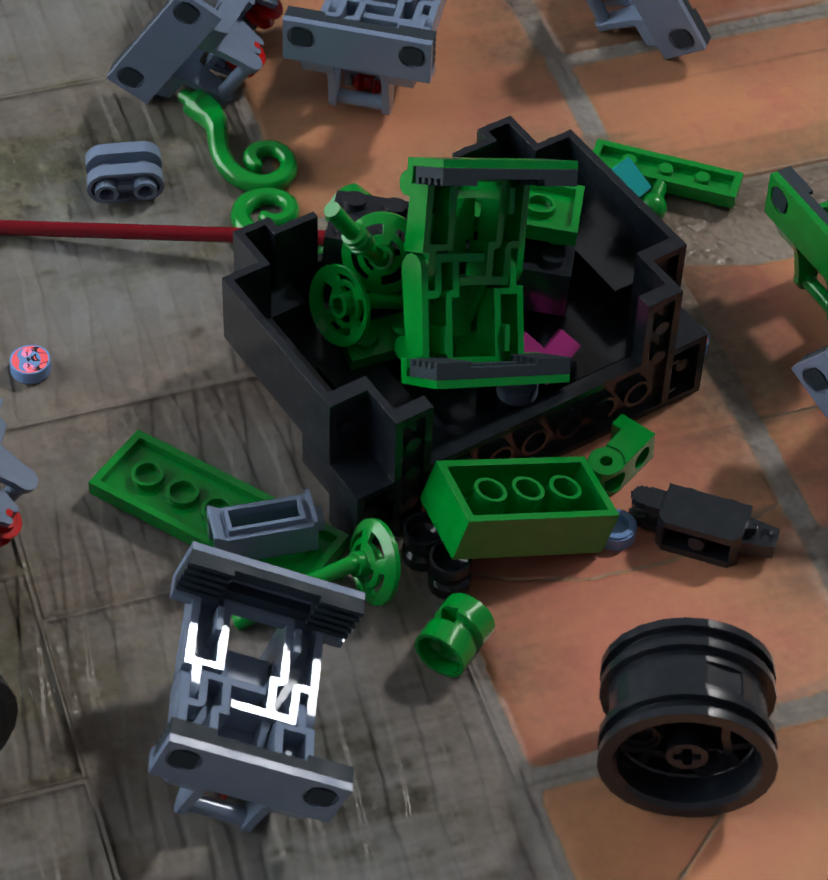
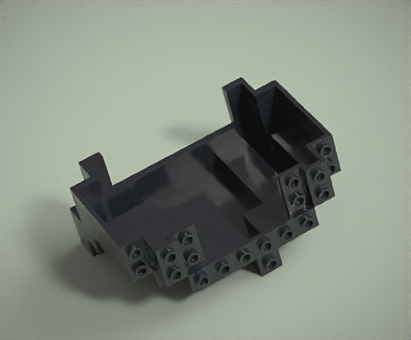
M508 116L477 129V141L475 144L452 153V157L531 158L578 161L577 185L585 186L565 315L559 316L523 310L524 332L528 333L542 347L545 346L558 329L564 330L581 347L570 359V382L549 383L548 385L539 384L536 399L524 406H511L501 401L497 396V386L431 389L401 384V360L399 358L351 370L342 348L330 343L323 337L316 327L310 311V285L313 277L321 269L322 254H318V216L311 212L280 226H277L270 217H267L233 231L234 272L222 277L224 337L301 430L302 461L329 493V522L333 527L349 534V547L355 528L365 519L377 518L382 520L395 537L403 533V524L406 518L417 512H426L420 497L436 461L561 457L611 433L612 423L621 414L636 421L699 390L708 333L681 307L683 297L681 282L687 244L571 129L537 143L511 116ZM326 284L324 290L325 309L329 308L330 295L333 290L329 284ZM363 309L362 315H361V317H360V321H361V322H362V320H363L364 309ZM370 309V320L403 312L404 310ZM349 316L343 317L345 320L350 321ZM335 322L332 323L337 330L341 328ZM374 535L372 543L377 546L380 542Z

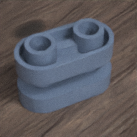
M135 141L99 144L90 148L86 153L87 192L90 198L96 202L116 203L151 200L158 197L164 190L161 150L152 142Z

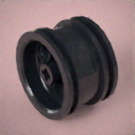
M690 617L661 619L642 624L623 633L612 642L601 660L599 699L606 716L599 726L597 745V769L601 781L610 792L624 802L644 811L666 816L689 818L714 816L735 811L753 803L764 795L774 783L778 770V739L775 726L769 719L774 711L777 699L775 685L776 668L773 656L766 646L749 632L731 624L711 619Z

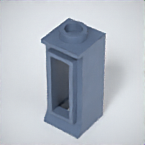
M305 489V494L223 508L206 506L209 540H213L214 548L254 560L319 549V531L325 530L321 505L314 506L309 489Z

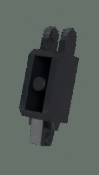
M670 483L667 491L643 485L637 486V488L631 491L630 498L632 499L631 505L633 506L629 508L628 513L635 518L637 527L640 526L642 529L656 532L655 542L660 550L724 568L736 565L740 554L772 559L775 553L780 529L751 518L753 508L751 505Z

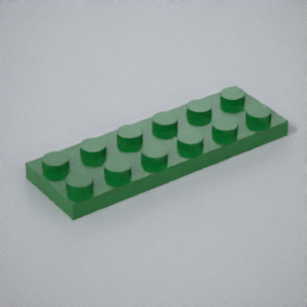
M139 429L88 482L89 493L189 545L194 541L214 547V543L208 537L206 506L223 508L277 499ZM325 523V530L319 531V549L259 559L258 561L306 575L336 562L349 547V534Z

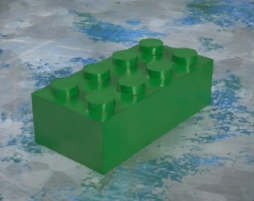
M585 456L436 461L420 497L452 560L602 552L620 516Z

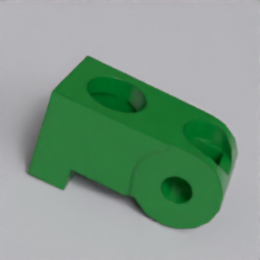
M623 414L612 423L611 438L606 446L595 449L588 457V463L608 496L618 493L653 458L656 434Z

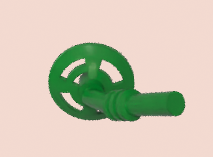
M329 202L324 207V214L342 233L341 255L343 265L350 268L360 278L367 291L389 294L402 290V278L393 283L382 284V276L390 275L399 267H402L407 251H403L404 241L396 232L400 229L403 233H406L407 219L396 213L378 211L366 214L354 222L337 202ZM383 224L382 234L372 236L366 229L371 225ZM391 240L397 244L401 255H396V250ZM352 253L357 255L360 267L369 275L367 279L357 271L352 260ZM364 257L369 260L373 270L366 264Z
M331 264L322 267L317 271L310 285L309 305L314 323L323 337L336 346H352L363 339L370 324V309L404 310L403 293L379 294L367 292L360 278L350 268L341 264ZM338 274L344 275L348 277L350 280L340 279ZM326 284L333 288L328 309H325L324 306ZM363 309H364L363 320H362V323H361L360 317H361L362 311H363ZM349 316L350 321L345 320L343 317ZM335 322L341 328L350 329V335L340 332L332 323Z
M377 518L365 519L357 525L353 532L349 556L306 575L332 583L351 574L356 589L365 592V601L373 606L385 605L395 596L400 581L401 562L397 542L390 528L382 520ZM374 535L377 537L381 544L384 553V559L380 550L376 549L375 545L372 543ZM384 575L383 584L380 590L377 593H375L374 588H376L380 584L382 577ZM235 615L231 617L239 631L256 623L255 621Z

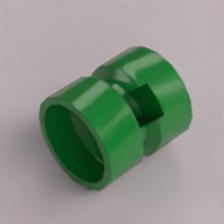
M452 593L436 611L434 618L426 624L415 638V651L421 661L431 670L446 677H458L474 659L476 651L483 647L494 632V617L479 600L467 594Z

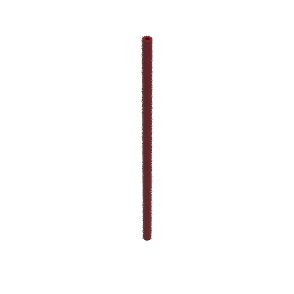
M0 220V235L233 243V231L241 229L240 227ZM318 230V246H323L326 230Z

